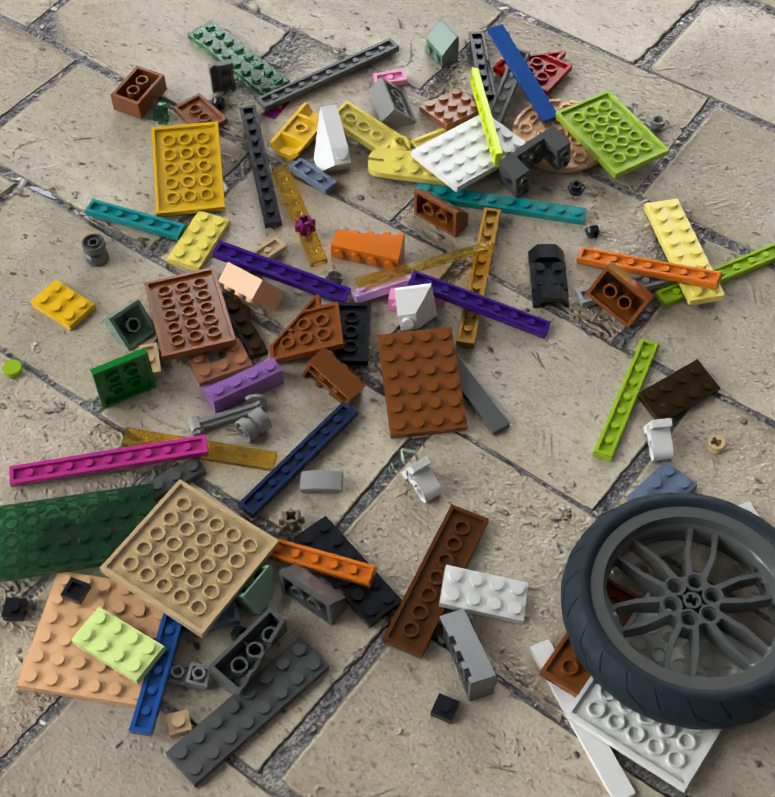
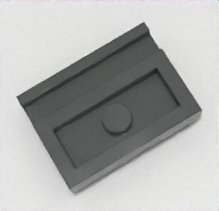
M231 59L216 62L214 65L208 64L213 93H216L218 90L225 91L236 88Z

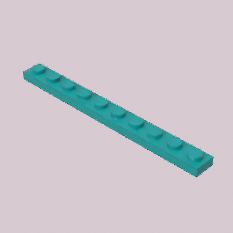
M417 183L416 187L427 190L441 199L450 202L452 205L480 210H484V207L501 209V213L584 225L586 208L463 189L455 192L450 187Z

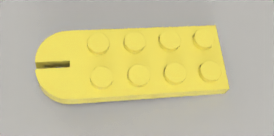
M346 100L338 108L344 133L371 151L378 148L410 151L411 145L407 137L400 135Z
M378 148L369 155L368 172L373 177L448 186L411 157V151Z

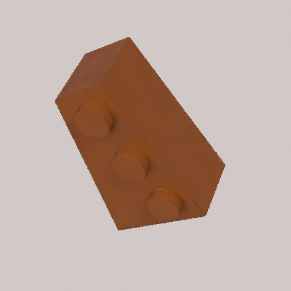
M325 347L308 361L302 375L305 379L308 377L316 382L315 386L318 388L322 386L330 391L328 394L338 402L342 403L344 401L348 405L362 393L366 386L360 377L355 376L346 364L341 363L335 354Z

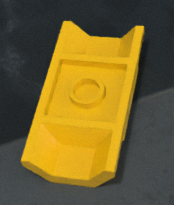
M304 102L269 142L277 155L293 160L305 147L307 148L317 137L319 114L313 112L310 106Z

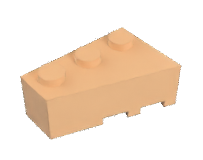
M229 262L218 280L224 284V289L232 293L235 290V295L243 299L246 296V301L254 305L258 302L273 311L276 310L285 293Z

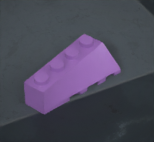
M273 357L223 381L200 386L199 388L216 414L246 402L245 397L248 395L263 394L284 384L283 372Z

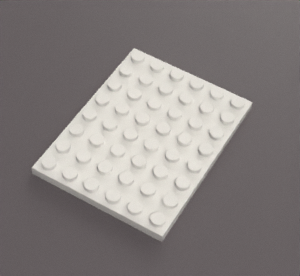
M647 592L646 595L644 596V598H650V597H656V596H654L653 594ZM633 613L625 626L645 621L657 615V613ZM666 625L643 635L627 637L625 640L645 658L663 667L665 652L674 629ZM721 631L727 640L752 663L756 664L762 658L761 655L739 639ZM699 634L700 654L695 677H722L743 671L725 658L703 634ZM678 637L673 647L669 670L689 675L691 662L689 640ZM590 676L565 713L567 719L683 793L722 730H693L654 721L621 704L596 683L592 676Z

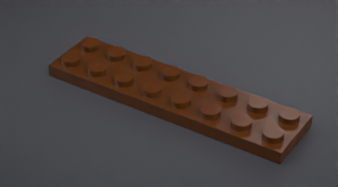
M451 504L382 639V643L417 658H423L439 625V616L444 615L447 609L439 607L445 567L450 565L464 569L467 568L489 523V518Z

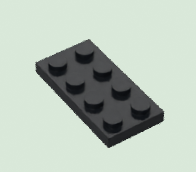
M338 302L345 348L332 352L341 363L346 365L368 366L371 303Z

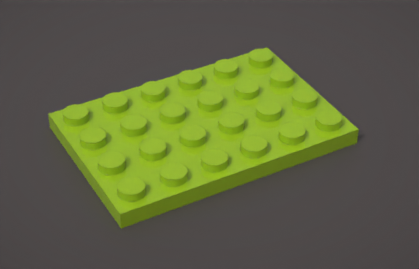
M609 90L555 113V118L614 179L669 154V149Z

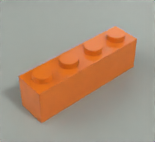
M337 230L331 243V257L399 272L405 257V233L398 232V235H391V232L374 234V231L360 233L353 230Z

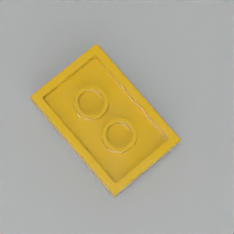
M58 280L53 281L30 301L32 307L70 331L96 309L93 302Z

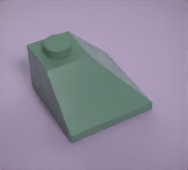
M139 299L103 319L112 336L127 350H130L156 332L153 321Z
M261 565L259 570L232 602L236 601L237 606L248 613H263L268 608V603L273 599V568L270 565Z

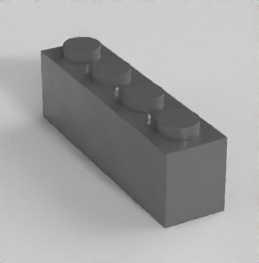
M269 607L208 666L211 678L225 691L240 696L267 651L287 632L286 619Z

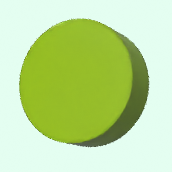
M12 359L3 364L2 370L6 377L16 378L21 375L23 368L18 360Z

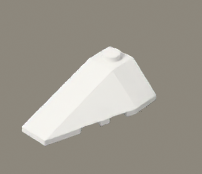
M337 105L320 107L314 162L316 168L324 173L350 169L351 166L349 149Z

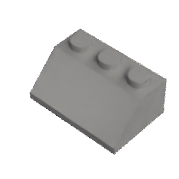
M381 77L368 90L380 122L392 129L416 123V119L402 89Z

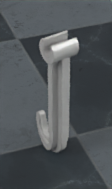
M251 394L246 396L247 402L258 400L251 404L203 418L199 416L189 417V426L193 436L203 434L204 429L234 421L243 416L247 417L248 413L257 407L263 410L267 402L264 395Z

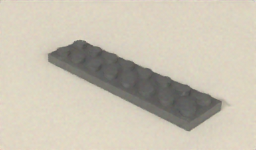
M299 637L250 679L240 696L233 694L170 748L165 753L166 757L196 788L329 670V665Z

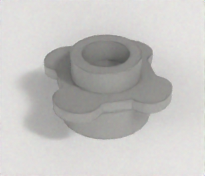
M656 115L649 119L651 130L666 129L667 126L663 116Z

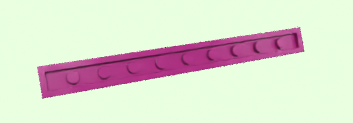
M199 435L9 466V481L11 487L208 456L206 435Z

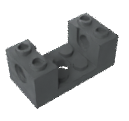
M552 125L499 161L501 183L516 198L525 195L530 190V183L528 182V177L530 176L529 168L534 164L540 163L543 158L556 171L566 167L570 162L571 142Z

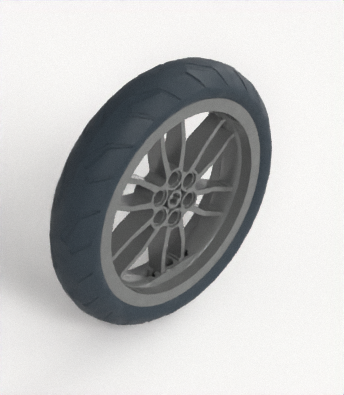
M666 492L638 497L609 510L595 520L583 533L568 557L561 581V608L564 626L572 648L583 667L596 683L629 709L654 721L686 729H727L757 721L775 711V631L769 647L746 626L724 614L747 612L768 606L775 620V528L751 511L729 501L688 492ZM661 541H685L682 557V577H677L659 556L644 545ZM692 542L710 547L707 565L702 574L692 572L690 556ZM716 550L730 556L751 573L734 577L714 586L707 582L715 560ZM631 551L634 552L656 573L660 580L644 573L623 558V556ZM614 566L618 567L635 584L656 597L636 598L611 604L606 587ZM753 585L759 587L761 596L751 598L724 597L735 590ZM628 613H657V615L645 621L624 627L620 625L617 616ZM666 625L674 629L665 652L663 667L645 658L625 640L627 637L643 635ZM721 631L739 639L761 655L762 658L756 664L752 663L727 640ZM699 634H703L725 658L743 671L722 677H695L700 654ZM678 637L689 640L691 658L689 675L669 670L673 647Z

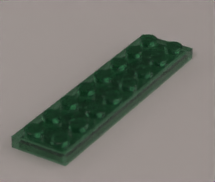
M213 20L187 33L188 39L217 62L231 59L234 75L260 96L290 83L288 78Z

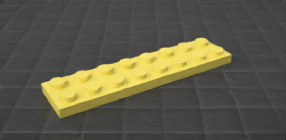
M678 199L644 204L645 213L668 262L713 270ZM679 283L689 306L725 299V293L720 283L717 290Z

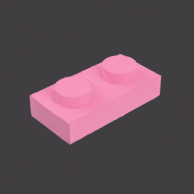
M404 69L373 73L374 84L382 77L395 86L407 85Z

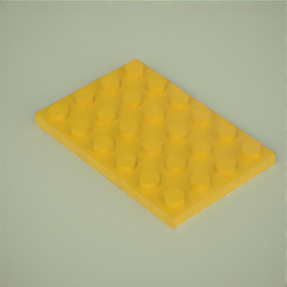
M218 121L151 128L157 217L195 214L198 211H226Z

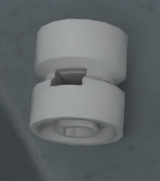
M257 407L248 413V417L243 416L236 421L235 427L240 436L247 443H250L258 438L259 433L263 434L271 429L272 424L266 413Z

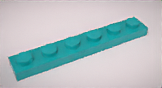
M92 199L85 209L87 216L176 241L180 240L186 230V225L183 223Z

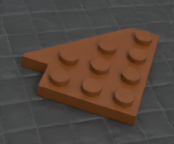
M319 294L315 295L269 346L270 359L274 357L279 364L313 356L323 347L330 351L345 348L338 301L321 305Z

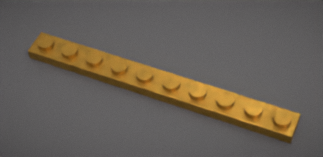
M486 207L483 210L467 290L485 296L501 216V209ZM463 308L456 346L475 347L480 314Z

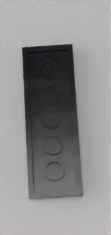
M324 516L293 538L296 544L368 563L327 516ZM377 572L371 587L322 574L335 590L338 589L345 594L347 604L368 628H371L397 609L402 602V599Z

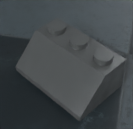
M295 564L279 571L282 592L331 626L347 608L345 594L338 589L334 590L324 579L315 577L306 567L302 568Z

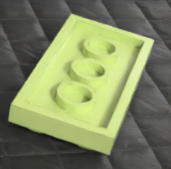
M101 607L96 609L71 639L73 644L138 685L166 651L162 644Z

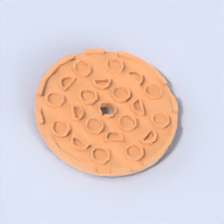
M549 99L556 112L579 102L575 100L566 102L560 101V99ZM532 105L524 109L516 118L513 125V133L526 143L552 125L571 142L570 162L566 167L556 171L545 158L540 163L534 164V166L551 172L571 173L591 168L599 163L558 120L542 124Z

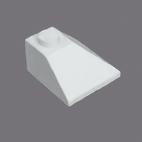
M431 283L395 288L397 316L401 331L418 329L437 316Z

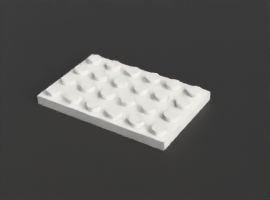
M480 115L411 151V157L455 192L464 189L499 169V167L493 165ZM493 118L503 152V159L526 142Z

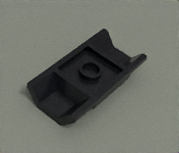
M537 244L528 251L533 308H537L544 302H560L565 308H569L564 252L556 244Z

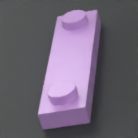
M413 271L406 273V276L367 288H356V291L351 292L352 299L356 303L389 294L391 288L407 287Z

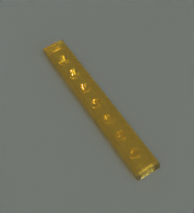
M288 164L271 168L272 174L295 227V220H298L301 215H309ZM316 231L306 237L301 236L297 232L310 266L314 267L328 263Z
M491 241L483 242L355 277L354 281L358 288L411 274L414 270L422 271L495 251V245Z
M127 427L121 444L122 447H132L187 437ZM207 440L209 455L198 457V459L272 471L278 455L275 451Z

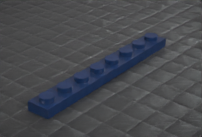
M343 401L238 503V508L254 518L358 416V411Z

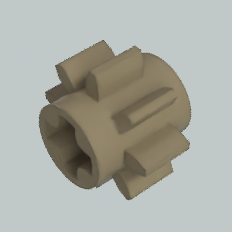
M292 508L285 512L282 511L283 518L279 519V525L282 526L283 532L288 531L294 534L298 530L301 531V524L305 523L304 517L301 516V511H296Z

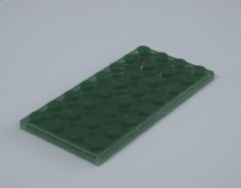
M150 483L1 505L0 582L101 567L156 506L154 484Z

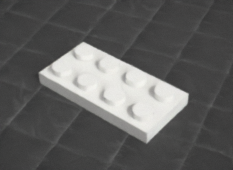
M446 565L439 607L453 610L464 609L467 613L522 624L524 621L528 582Z

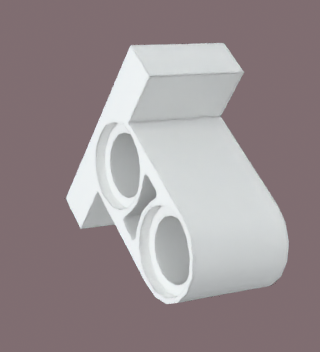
M672 418L651 420L643 427L644 435L647 434L652 461L673 459L674 452L670 427L673 426Z
M427 456L411 464L401 473L405 480L408 479L423 503L442 494V488L429 467L431 462Z

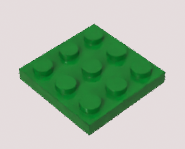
M145 347L90 369L103 409L156 388L149 356Z

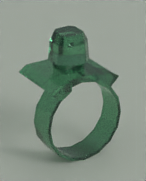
M153 100V120L158 121L159 125H167L170 122V115H168L169 101Z

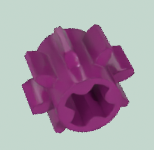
M301 215L298 220H295V232H299L301 236H310L312 232L316 231L315 219L311 220L310 215Z

